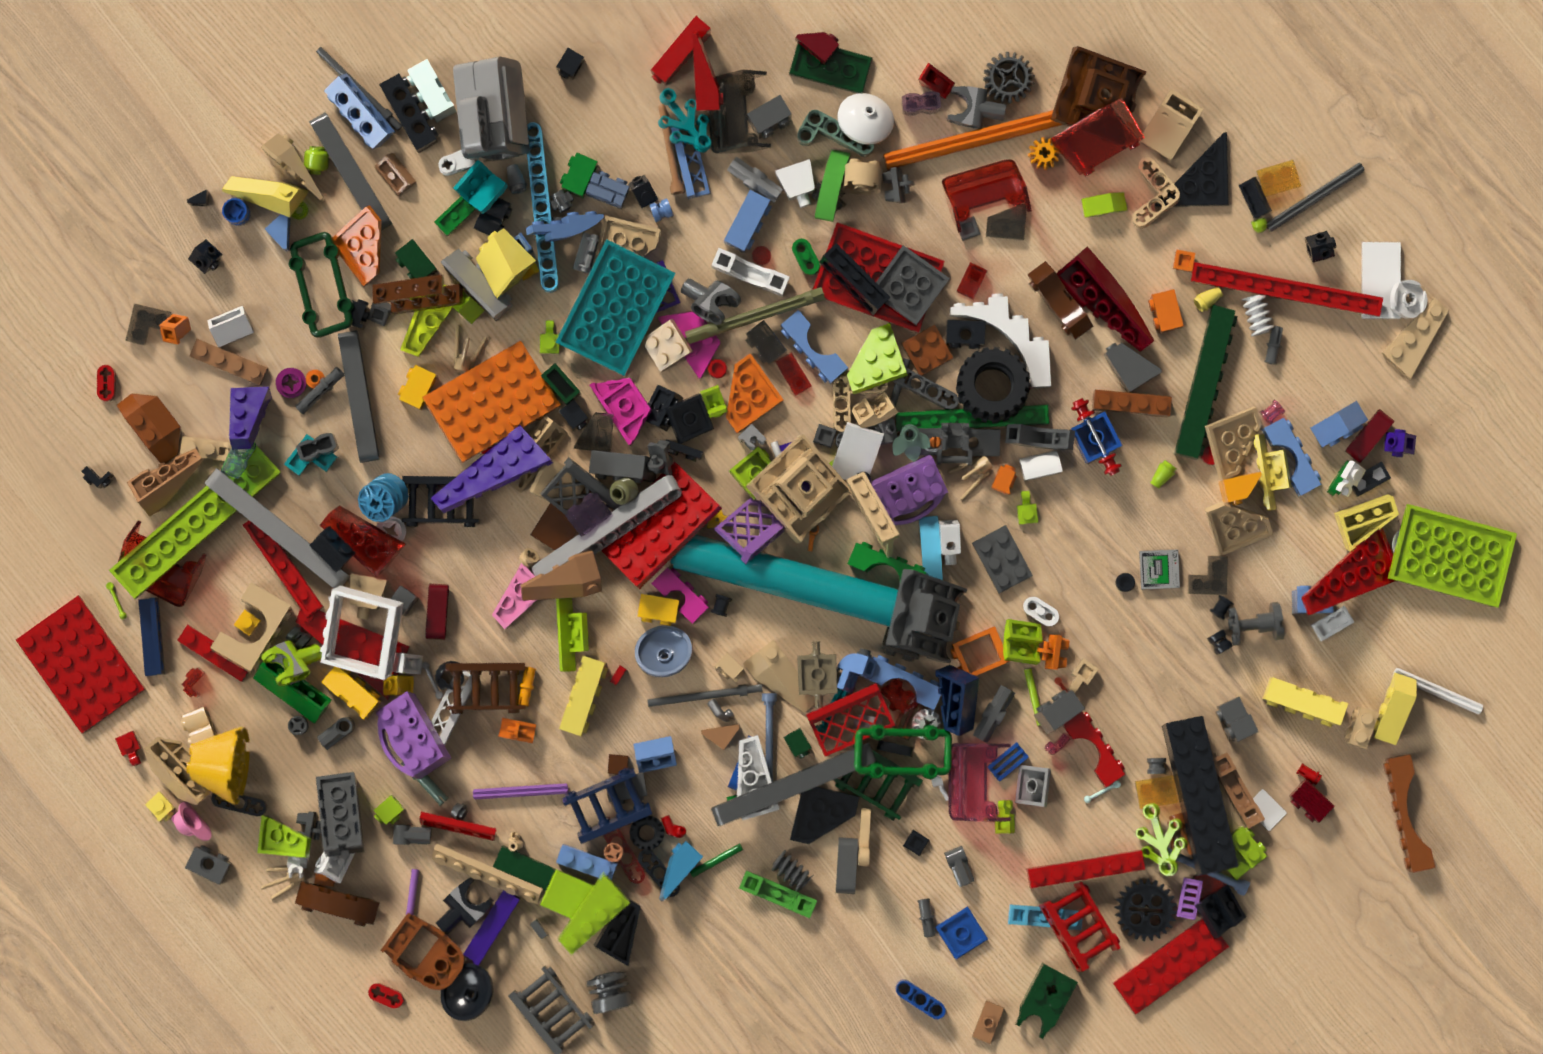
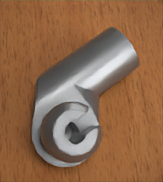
M712 699L707 703L713 714L724 722H730V719L734 718L733 712L730 709L724 712L716 699Z

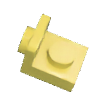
M160 791L145 804L159 822L163 820L165 822L174 815L172 811L176 809Z

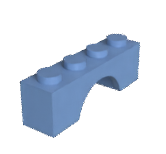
M797 310L781 324V333L786 339L791 338L794 341L793 347L799 354L803 352L807 356L806 362L812 368L816 367L820 371L819 377L825 383L828 381L832 384L835 379L848 370V367L836 353L821 355L810 347L807 333L811 324Z
M1282 418L1262 429V432L1270 446L1284 447L1293 455L1296 466L1290 480L1299 497L1320 486L1321 483L1319 481H1321V477L1317 470L1313 471L1309 455L1303 453L1301 449L1303 447L1302 442L1298 436L1295 437L1292 433V430H1294L1289 420Z
M878 655L877 658L873 657L878 662L872 679L868 680L882 686L886 681L893 678L904 679L913 686L917 703L932 710L935 709L941 696L938 693L940 683L932 679L930 682L923 680L924 676L915 671L910 674L905 671L906 667L898 663L893 666L888 663L889 659Z

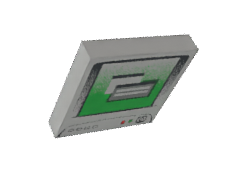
M1178 549L1139 551L1141 590L1180 588Z

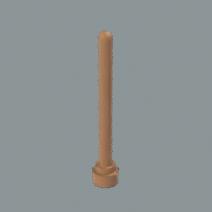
M660 104L658 107L660 118L668 116L666 106ZM668 126L662 130L672 177L670 192L671 195L685 193L686 189L685 184L679 178L673 143L669 139L671 131Z

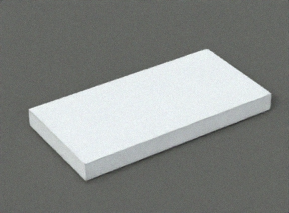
M1362 242L1361 293L1383 297L1380 317L1361 314V319H1401L1400 316L1391 311L1390 302L1393 286L1401 282V242Z

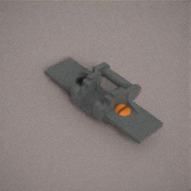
M941 423V428H918L919 432L926 434L930 440V448L921 449L920 455H937V465H941V463H965L972 465V456H1000V429L969 428V423ZM908 431V437L913 435V431ZM971 437L978 439L979 442L976 447L968 445ZM962 448V450L967 451V456H942V450Z

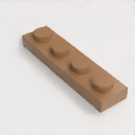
M196 339L189 355L194 359L260 386L268 370L265 366L199 339Z

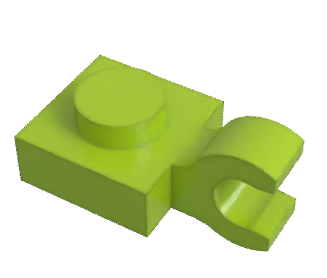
M546 320V334H540V353L559 354V344L555 342L559 334H554V321Z
M1022 491V505H1017L1018 524L1038 523L1036 504H1030L1029 491Z
M1012 800L998 801L999 814H995V834L1015 833L1014 814H1010L1013 808Z

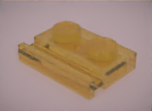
M1294 160L1256 171L1265 197L1301 187Z
M1173 775L1135 781L1139 809H1143L1145 805L1155 803L1158 806L1178 803Z

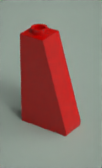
M697 15L651 69L653 74L651 77L658 84L662 82L666 86L693 56L692 34L694 31L699 32L702 43L711 36V28Z

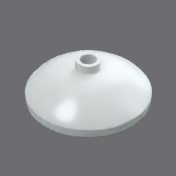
M858 93L847 97L841 103L837 114L839 126L844 134L861 144L882 142L890 135L894 126V117L890 107L879 97L867 93Z

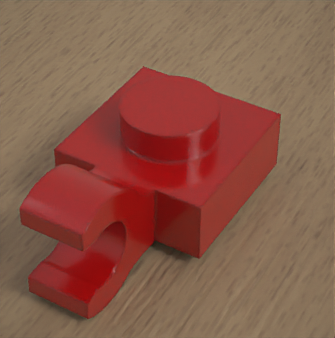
M131 731L115 738L122 756L128 755L132 766L141 764L136 752L141 749L135 732Z

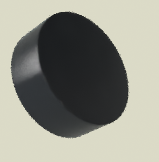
M1122 573L1117 576L1115 584L1118 590L1128 592L1134 588L1135 579L1129 573Z

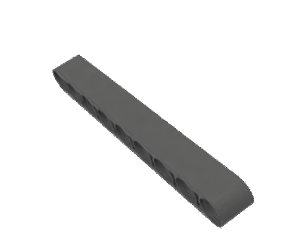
M870 743L862 745V767L876 762ZM855 748L712 807L711 811L717 826L725 825L855 771Z

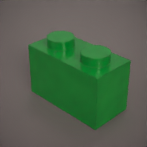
M577 152L575 157L571 156L568 162L569 171L567 174H563L560 184H562L561 188L564 191H569L571 194L583 199L591 177L598 167V161Z

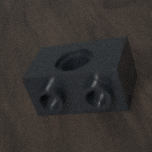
M947 320L946 345L956 349L961 348V345L969 346V349H980V346L985 345L986 322ZM963 330L969 331L971 338L968 340L962 339L960 332Z

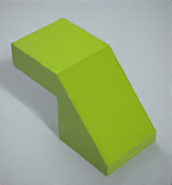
M1124 192L1108 193L1081 199L1085 218L1128 211Z

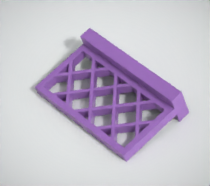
M752 498L747 500L715 528V531L742 555L741 560L745 564L785 532L783 530L785 527L772 512L771 514L762 513L761 506L766 507L761 500L753 501ZM748 506H758V513L749 512ZM736 516H745L746 523L736 522ZM749 517H758L759 524L749 523ZM762 518L771 519L772 524L762 525ZM724 526L733 527V533H727L722 528ZM737 527L746 528V535L737 534ZM750 528L759 529V535H750ZM737 539H746L747 546L743 548L738 544Z

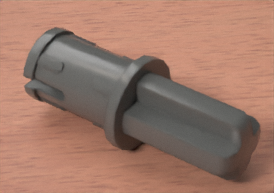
M1274 326L1271 329L1269 343L1266 344L1268 349L1265 363L1277 364L1279 348L1282 347L1280 345L1283 333L1282 327Z
M930 898L917 900L921 916L919 920L922 921L923 933L926 938L935 936L934 915L931 912Z

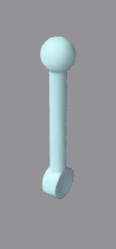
M1115 781L1105 789L1091 796H1085L1084 801L1090 803L1092 799L1113 788H1119L1121 783Z

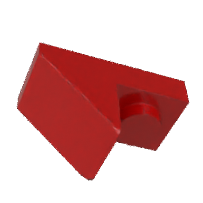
M930 63L926 65L918 79L921 86L929 88L943 99L947 98L955 82Z

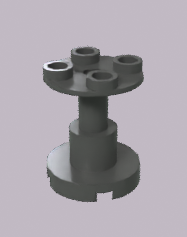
M1270 603L1269 613L1256 614V618L1238 620L1236 609L1229 608L1230 619H1228L1229 630H1233V635L1231 636L1233 646L1240 645V632L1258 629V633L1272 632L1275 640L1284 639L1283 615L1280 603Z

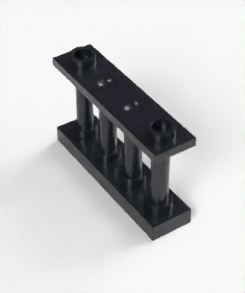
M402 476V480L407 485V488H409L408 518H402V522L406 523L407 527H418V523L464 524V527H476V524H480L479 519H474V497L466 501V519H455V509L447 512V519H435L436 504L432 501L431 497L436 494L438 485L446 486L457 476ZM419 485H426L428 489V518H416V493Z

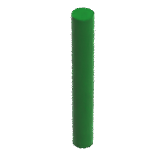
M741 844L735 845L690 871V874L694 878L743 850Z

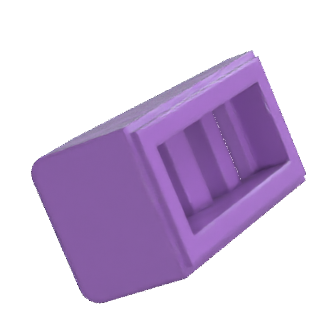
M1184 877L1177 917L1196 920L1197 908L1195 905L1199 903L1203 881ZM1186 884L1198 886V889L1186 888ZM1185 892L1194 893L1196 897L1186 896ZM1183 900L1193 901L1195 905L1185 904ZM1182 907L1193 909V913L1182 911Z

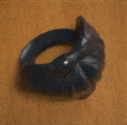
M446 661L436 670L435 681L441 690L445 688L453 689V685L447 684L442 678L445 673V664L459 662ZM464 674L461 675V685L464 682Z

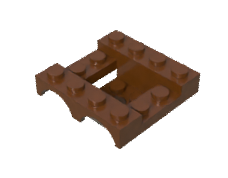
M1080 46L1073 47L1051 120L1095 134L1104 140L1118 145L1124 144L1125 127L1136 107L1135 96L1137 88L1147 71ZM1103 89L1109 91L1108 99L1102 97L1101 92ZM1080 106L1085 107V108L1090 109V110H1093V111H1096V112H1098V113L1104 114V115L1109 116V117L1107 118V117L1102 116V115H1099V114H1097V113H1094V112L1088 111V110H1086V109L1080 108Z

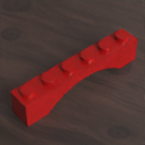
M1134 850L1072 862L1026 868L1029 888H1037L1145 870L1142 850Z

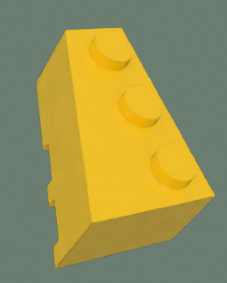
M334 666L322 683L337 697L347 703V706L360 714L359 716L362 719H368L382 703L379 699L381 696L373 689L369 691L365 688L366 683L359 677H356V679L350 675L352 671Z

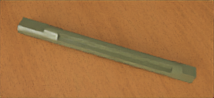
M822 287L726 318L720 325L709 323L685 331L688 344L823 301L825 296Z

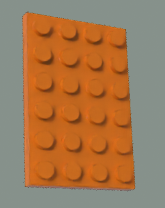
M522 341L515 343L422 397L462 463L497 444L519 425L524 428L561 406L550 386L541 377L540 370Z

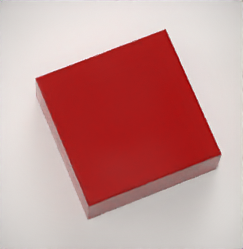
M620 665L610 682L617 686L627 669Z

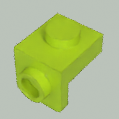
M718 385L700 391L710 418L720 417L728 411Z

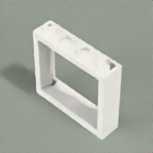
M344 586L334 588L329 597L330 607L326 613L327 626L323 631L324 644L320 650L322 652L321 663L382 680L392 676L404 603ZM343 597L388 609L379 666L334 654Z

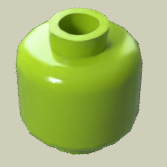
M310 146L304 152V165L307 170H310V174L321 175V171L328 169L329 154L325 151L324 147Z

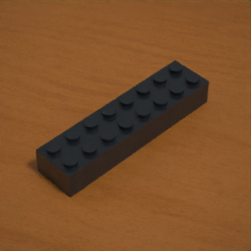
M1203 716L1165 723L1162 725V730L1188 841L1193 853L1192 858L1196 875L1202 876L1239 867Z

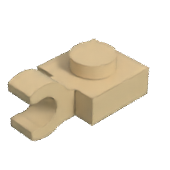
M1082 658L1072 672V675L1076 678L1068 689L1075 693L1082 683L1088 685L1099 669Z

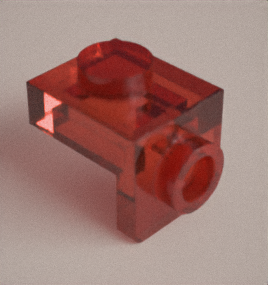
M199 667L196 669L192 668L185 675L187 679L181 684L185 687L183 691L189 697L200 696V693L193 688L197 681L205 674Z

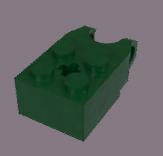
M1041 963L1020 1004L1019 1016L1015 1024L1020 1027L1022 1022L1030 1015L1039 1016L1042 1020L1039 1037L1044 1039L1047 1032L1056 1025L1078 982ZM1055 985V992L1047 994L1048 990L1046 988Z

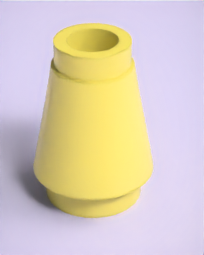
M1215 287L1196 295L1193 301L1200 312L1208 311L1223 296V293L1219 287Z

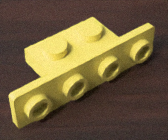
M1257 434L1254 439V447L1258 452L1257 466L1262 474L1260 485L1264 490L1263 504L1267 511L1276 510L1274 491L1292 488L1286 450L1267 452L1265 435Z

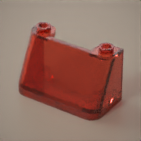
M1123 98L1099 109L1050 140L1079 175L1084 174L1086 177L1095 172L1094 167L1128 147L1131 151L1140 146L1139 141L1145 137Z

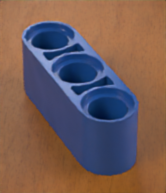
M906 979L897 982L895 990L901 998L934 1019H941L945 1015L946 1009L942 1002ZM903 983L910 986V990L906 994L899 992V987ZM917 995H925L926 1001L923 1004H917L915 1002ZM934 1005L942 1007V1012L939 1015L932 1014L931 1009Z

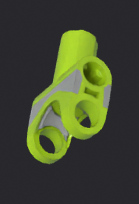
M288 640L268 649L261 658L264 663H277L284 668V672L278 675L275 681L279 686H285L307 678L311 673L307 665L321 660L322 652H320L321 648L318 644L297 650L293 643Z

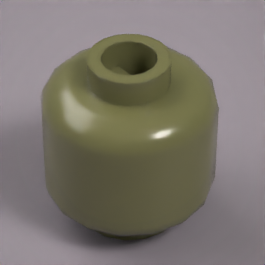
M630 478L617 480L610 487V496L619 505L630 503L638 495L637 484Z

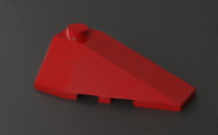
M694 31L692 36L696 111L720 110L721 105L724 104V93H720V86L699 32Z

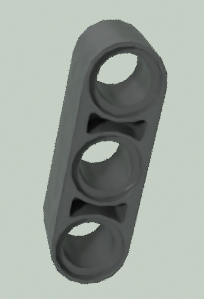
M839 837L836 893L855 894L858 838Z

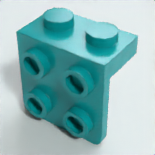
M477 160L453 189L470 205L481 213H485L492 207V204L498 197L504 194L508 185L493 174L481 161Z

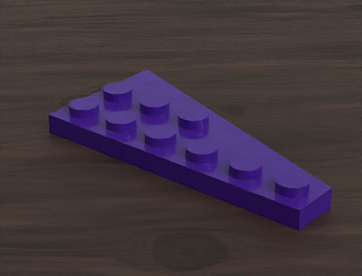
M519 425L431 497V499L443 513H446L465 504V501L473 497L477 499L483 496L482 493L486 491H494L520 479L521 475L528 472L538 471L537 468L545 464L549 466L553 462L522 426Z

